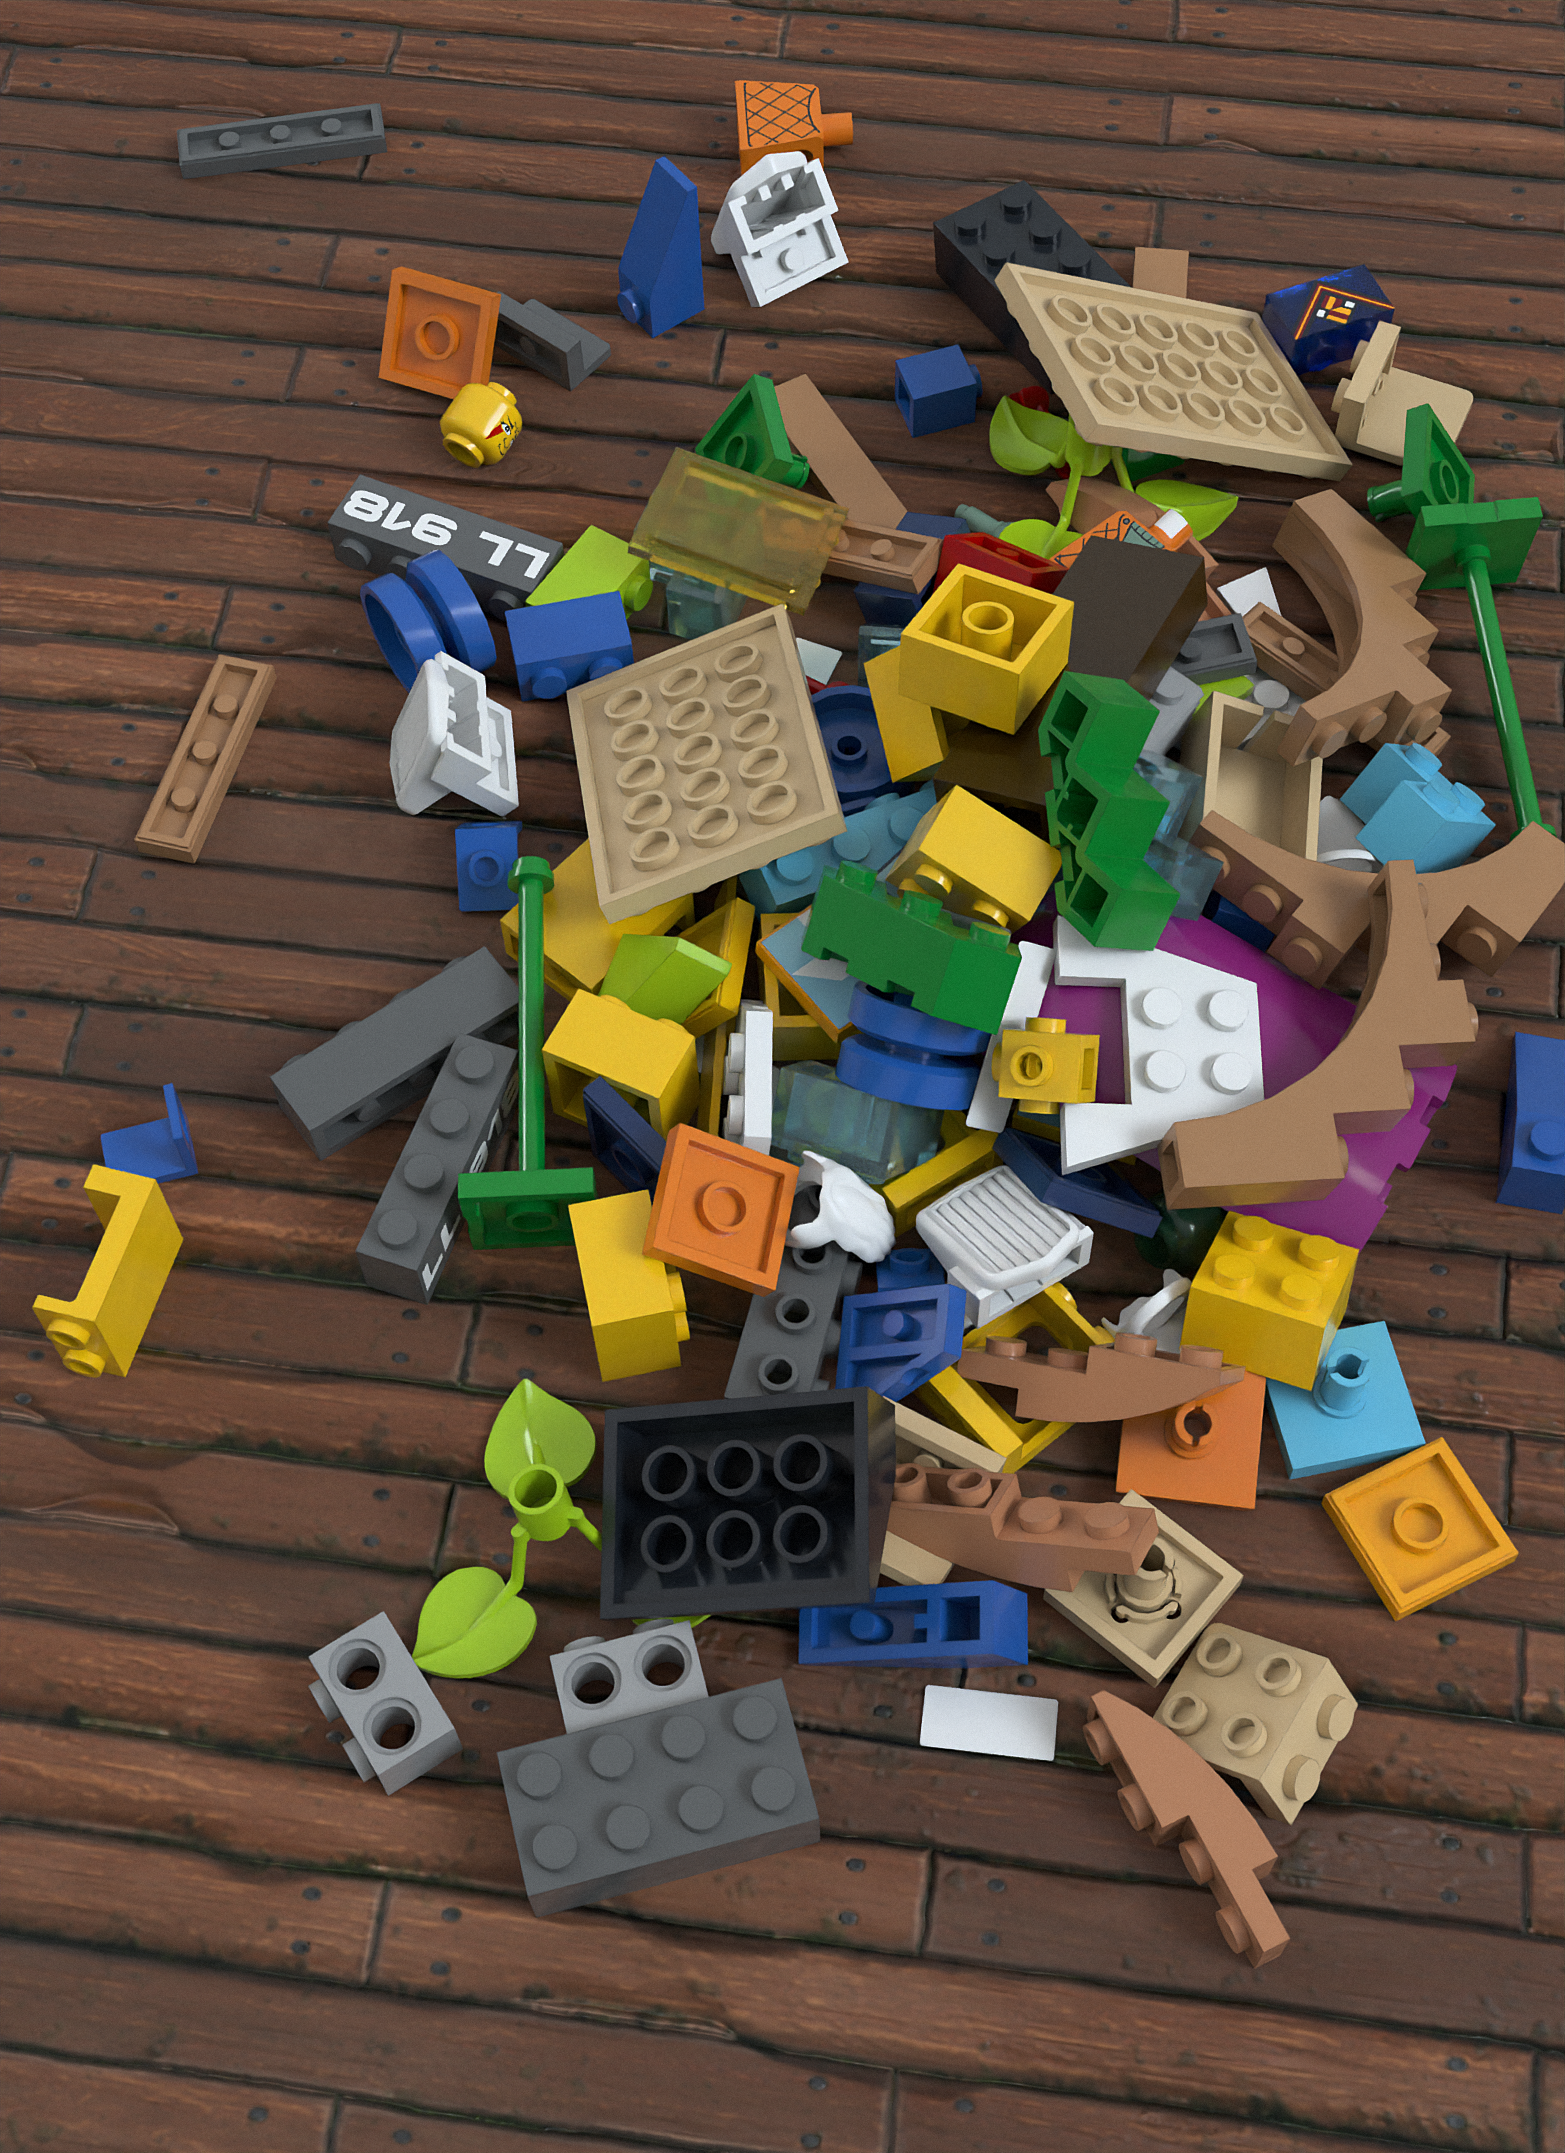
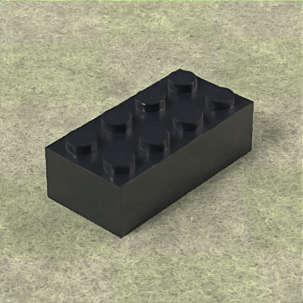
M1025 180L933 222L936 274L1049 394H1055L1050 378L1039 359L1030 350L1028 339L1016 318L1008 311L1007 302L994 281L1005 263L1126 287L1131 286Z

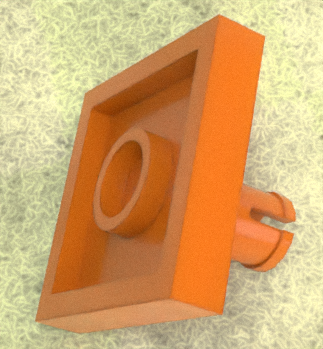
M402 266L392 269L379 378L450 399H454L458 392L469 383H480L487 386L490 377L501 294Z
M677 1124L668 1133L642 1254L761 1297L767 1296L776 1290L800 1167L688 1125Z
M1245 1371L1243 1381L1210 1397L1191 1401L1180 1407L1122 1419L1114 1495L1126 1496L1132 1489L1144 1499L1252 1512L1255 1509L1266 1377Z

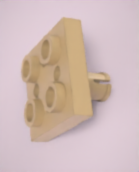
M1131 1489L1119 1504L1123 1506L1154 1508L1159 1533L1136 1575H1113V1573L1084 1571L1073 1592L1045 1589L1043 1600L1152 1687L1156 1688L1237 1590L1244 1575ZM1116 1608V1615L1129 1621L1125 1623L1116 1622L1111 1616V1611ZM1177 1609L1180 1611L1178 1618L1173 1620L1166 1618L1169 1614L1173 1615Z

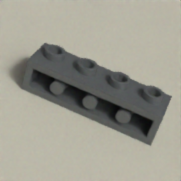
M793 1161L791 1163L798 1167H801L803 1165V1163ZM859 1176L869 1185V1178ZM810 1185L794 1196L788 1224L790 1231L798 1225L811 1223L818 1217L822 1186ZM835 1240L811 1249L793 1248L784 1245L776 1290L765 1297L753 1294L724 1399L830 1390L831 1382L822 1380L827 1359L838 1361L842 1320H838L843 1299L845 1296L857 1295L863 1263L854 1261L856 1254L845 1251Z

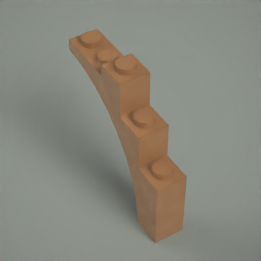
M1332 489L1295 500L1272 547L1301 576L1320 603L1334 634L1339 668L1337 682L1329 690L1299 706L1276 752L1294 767L1316 757L1327 758L1341 747L1356 741L1364 743L1373 737L1382 745L1385 743L1404 745L1411 741L1417 743L1424 741L1440 725L1442 715L1439 712L1452 692L1445 683L1426 667L1430 658L1427 651L1439 630L1414 607L1417 603V596L1415 594L1427 573Z
M1213 810L1201 821L1178 858L1177 863L1247 913L1252 919L1274 933L1277 937L1267 953L1318 990L1354 946L1369 957L1371 925L1367 888L1378 873L1346 870L1300 857L1253 836ZM1532 821L1508 845L1475 863L1438 873L1416 874L1418 883H1422L1425 886L1428 895V913L1425 920L1430 943L1437 945L1439 941L1443 942L1492 978L1564 885L1565 843Z
M1413 860L1387 861L1367 888L1371 942L1366 981L1351 1024L1334 1051L1314 1071L1271 1098L1224 1115L1174 1122L1157 1145L1167 1210L1324 1200L1345 1178L1348 1170L1349 1156L1347 1144L1342 1136L1337 1135L1391 1131L1409 1112L1414 1100L1413 1077L1407 1068L1453 1066L1476 1042L1478 1015L1475 1006L1467 1001L1463 979L1437 980L1441 967L1440 954L1437 946L1434 943H1430L1425 920L1428 913V895L1425 886L1417 881Z

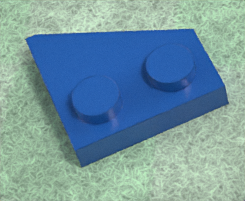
M942 1284L845 1296L835 1389L868 1386L882 1397L885 1396L897 1402L961 1358L967 1291L952 1284Z

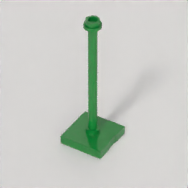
M1539 497L1472 504L1456 503L1421 506L1405 554L1427 573L1418 590L1466 586L1518 830L1510 835L1509 841L1511 842L1532 821L1557 838L1555 828L1542 822L1490 585L1515 583L1543 518Z
M525 856L516 859L512 863V870L507 875L508 888L518 894L519 1171L458 1174V1201L463 1217L468 1222V1234L473 1250L576 1246L568 1205L599 1199L593 1167L545 1170V1065L542 1054L544 1046V894L554 888V873L550 870L547 860L536 856Z

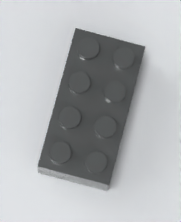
M782 1678L497 1752L526 1892L536 1918L820 1842L819 1815Z

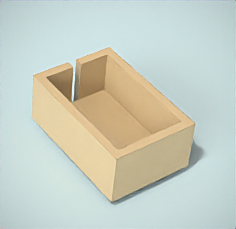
M1213 691L1188 722L1189 726L1185 729V734L1182 736L1179 768L1192 781V787L1174 826L1169 879L1211 892L1212 888L1177 863L1178 858L1198 825L1211 810L1261 840L1300 857L1317 861L1323 759L1316 757L1292 767L1276 752L1294 716L1275 710L1243 748V751L1238 750L1237 747L1263 717V706Z

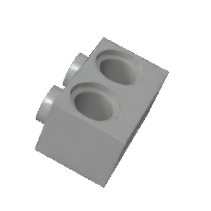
M384 1611L308 1656L320 1678L308 1687L328 1722L331 1723L342 1716L354 1738L342 1746L363 1782L377 1776L389 1796L463 1749L454 1726ZM364 1666H373L380 1669L376 1680L367 1688L352 1690L346 1687L347 1679L356 1669ZM397 1724H409L415 1727L411 1740L403 1747L386 1749L380 1746L383 1734L390 1727Z
M671 1619L648 1621L637 1626L633 1630V1635L605 1641L603 1637L599 1636L581 1638L566 1645L563 1653L550 1656L567 1734L709 1697L689 1620L676 1624ZM664 1662L677 1664L684 1670L682 1676L675 1683L668 1686L654 1685L646 1679L648 1672L655 1665ZM593 1680H603L614 1686L611 1695L605 1701L598 1704H586L577 1698V1694L582 1686Z

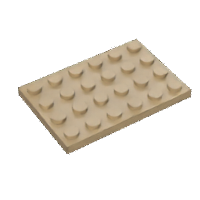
M1005 263L994 280L1007 302L1008 311L1019 323L1029 341L1030 350L1041 362L1052 382L1053 391L1063 401L1075 423V430L1085 442L1096 446L1104 444L1129 448L1141 453L1149 451L1174 455L1182 459L1194 458L1213 461L1225 466L1238 465L1258 468L1265 472L1290 473L1309 479L1315 477L1340 481L1353 464L1258 313L1011 263Z
M783 603L566 691L599 907L609 925L630 916L644 914L653 907L686 894L703 891L714 883L747 870L759 869L773 860L806 847L823 844L830 838L847 832L794 630Z

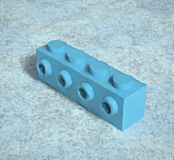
M933 779L925 783L919 789L920 792L900 798L898 793L886 794L870 802L864 808L865 811L844 817L847 832L834 836L823 844L806 847L773 860L759 869L742 872L739 878L750 903L755 906V914L759 923L761 914L799 913L813 903L824 865L838 869L840 862L844 860L862 864L878 871L906 845L920 819L937 803Z

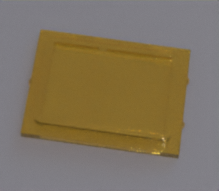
M676 447L654 494L649 498V504L628 545L627 553L774 606L783 603L786 610L804 616L815 589L821 583L820 578L833 548L839 542V535L847 519L849 508Z

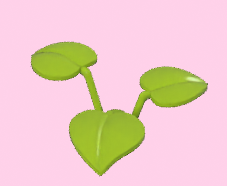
M1006 395L1002 397L993 415L989 433L990 451L995 461L1003 468L1022 475L1040 474L1047 470L1050 465L1055 468H1062L1066 462L1069 463L1071 468L1060 520L1056 527L1043 520L1026 519L1011 523L1003 529L998 537L1001 540L1049 560L1056 553L1084 535L1067 531L1081 475L1094 476L1099 474L1110 462V459H1112L1120 486L1134 492L1122 457L1123 447L1104 444L1096 446L1085 442L1075 430V423L1070 414L1067 421L1050 413L1024 407ZM1150 480L1139 484L1135 490L1137 495L1153 503L1164 512L1172 509L1179 513L1190 525L1193 537L1197 541L1213 533L1233 512L1238 502V496L1175 480Z
M523 1379L517 1385L500 1410L491 1430L484 1457L488 1481L501 1497L510 1501L518 1519V1523L511 1529L514 1546L510 1580L505 1586L501 1576L494 1570L485 1567H469L458 1569L438 1582L423 1605L419 1618L417 1642L412 1654V1659L417 1667L427 1673L455 1679L484 1676L508 1666L526 1650L537 1626V1616L533 1607L528 1602L515 1595L521 1590L524 1583L527 1542L531 1538L538 1541H553L562 1537L572 1526L576 1527L602 1553V1534L586 1519L581 1508L573 1506L566 1488L580 1481L589 1471L595 1459L597 1443L593 1429L587 1419L574 1407L549 1395L528 1379ZM711 1615L638 1619L632 1621L639 1626L656 1619H671L674 1621V1624L689 1620L691 1628H693Z

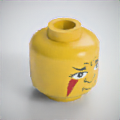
M489 382L487 386L480 383L465 385L458 392L440 420L441 432L445 437L443 439L445 449L458 461L473 468H478L481 464L494 465L498 463L522 429L521 415L514 406L517 402L515 396L507 388L495 382Z

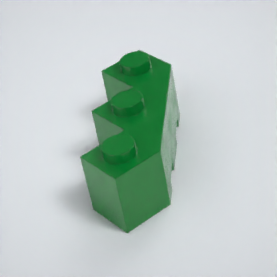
M1064 671L1038 728L1041 756L1051 758L1054 789L1045 792L1050 847L1061 849L1064 880L1054 883L1057 911L1094 947L1153 951L1181 895L1143 860L1170 804L1169 800L1133 770L1160 710L1122 679Z
M844 860L840 862L838 869L824 865L803 932L802 951L819 960L829 961L830 958L848 963L845 973L883 992L894 993L895 991L912 996L911 1006L930 1016L997 1036L1022 960L1018 945L1009 942L1011 937L1009 932L981 922H972L970 930L953 926L951 913L941 911L943 905L941 900L909 890L904 892L903 899L888 895L887 884L876 880L878 872L865 865Z

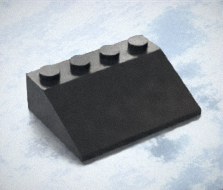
M868 1386L605 1410L600 1619L603 1621H622L874 1605L896 1477L895 1405Z

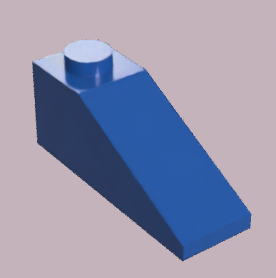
M665 156L655 160L618 267L620 293L617 296L619 307L629 322H637L652 338L705 309L697 186Z
M1520 1032L1514 1033L1496 1203L1562 1214L1565 1208V1040Z
M993 1580L877 1588L874 1605L800 1609L799 1664L805 1666L981 1668L1028 1665L1027 1593Z

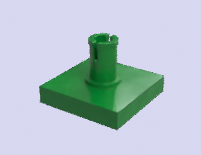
M756 374L751 376L695 448L714 530L717 533L735 537L777 484L796 491L803 487L809 474V463H806L808 458L802 454L791 453L772 379Z
M1429 403L1407 410L1402 479L1380 486H1372L1368 489V506L1371 515L1375 516V521L1378 523L1409 512L1417 520L1421 506L1456 503L1472 504L1474 501L1475 474Z

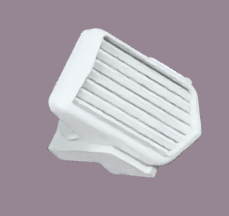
M799 151L767 154L731 185L713 228L711 242L716 254H731L751 307H761L848 263L831 214L837 212L838 208L819 158L807 162L806 156Z
M440 651L435 655V660L429 659L423 663L392 730L389 764L397 805L402 811L410 815H416L453 791L503 817L519 806L511 710L486 697L485 675Z
M1005 1165L995 1167L957 1186L922 1209L916 1216V1229L948 1273L947 1284H952L967 1291L963 1335L975 1327L976 1329L981 1328L1089 1263L1094 1234L1089 1226L1082 1224L1066 1210L1041 1203L1016 1174Z

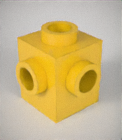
M1026 1017L1025 1029H1003L1002 1042L996 1043L991 1064L993 1080L999 1082L998 1097L1020 1099L1019 1111L1040 1114H1060V1102L1075 1104L1095 1102L1100 1035L1065 1033V1019Z

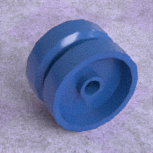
M432 550L408 562L405 581L394 573H386L361 585L360 597L371 631L389 666L408 693H410L423 663L429 659L435 660V655L440 651L479 673L495 665L497 656L494 640L480 605L461 572L441 550Z
M856 685L830 687L811 695L840 804L872 795L877 799L890 793H898L900 798L914 794L915 781L892 783L870 688Z
M858 981L853 988L847 1017L863 1034L853 1035L842 1042L835 1072L839 1080L856 1090L907 1105L941 1110L970 1109L981 1068L967 1055H975L986 1051L992 1034L930 1016L911 1006L912 996L895 991L894 993L883 992L863 981Z

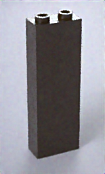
M1091 535L1052 594L1074 602L1068 663L1014 735L987 727L972 720L969 721L932 778L936 802L938 803L955 785H958L1050 845L1045 792L1054 789L1051 758L1041 756L1038 728L1064 671L1122 679L1145 699L1150 701L1208 605L1204 557Z

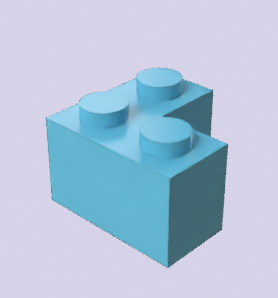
M1385 743L1340 800L1366 824L1355 838L1383 865L1391 860H1413L1416 874L1438 873L1462 866L1496 824L1481 811L1485 806L1483 800L1461 783L1456 782L1452 785L1438 772L1442 766L1440 760L1425 747L1417 743H1412L1411 746Z

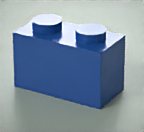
M620 591L505 611L510 647L522 702L539 698L551 699L558 697L561 694H566L567 690L634 664L632 642Z

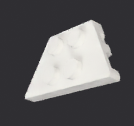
M740 999L738 1015H736L735 1033H730L728 1056L724 1058L723 1095H729L727 1117L723 1119L722 1138L769 1156L772 1119L773 1012L768 1009L767 1005L763 1004L762 1000Z

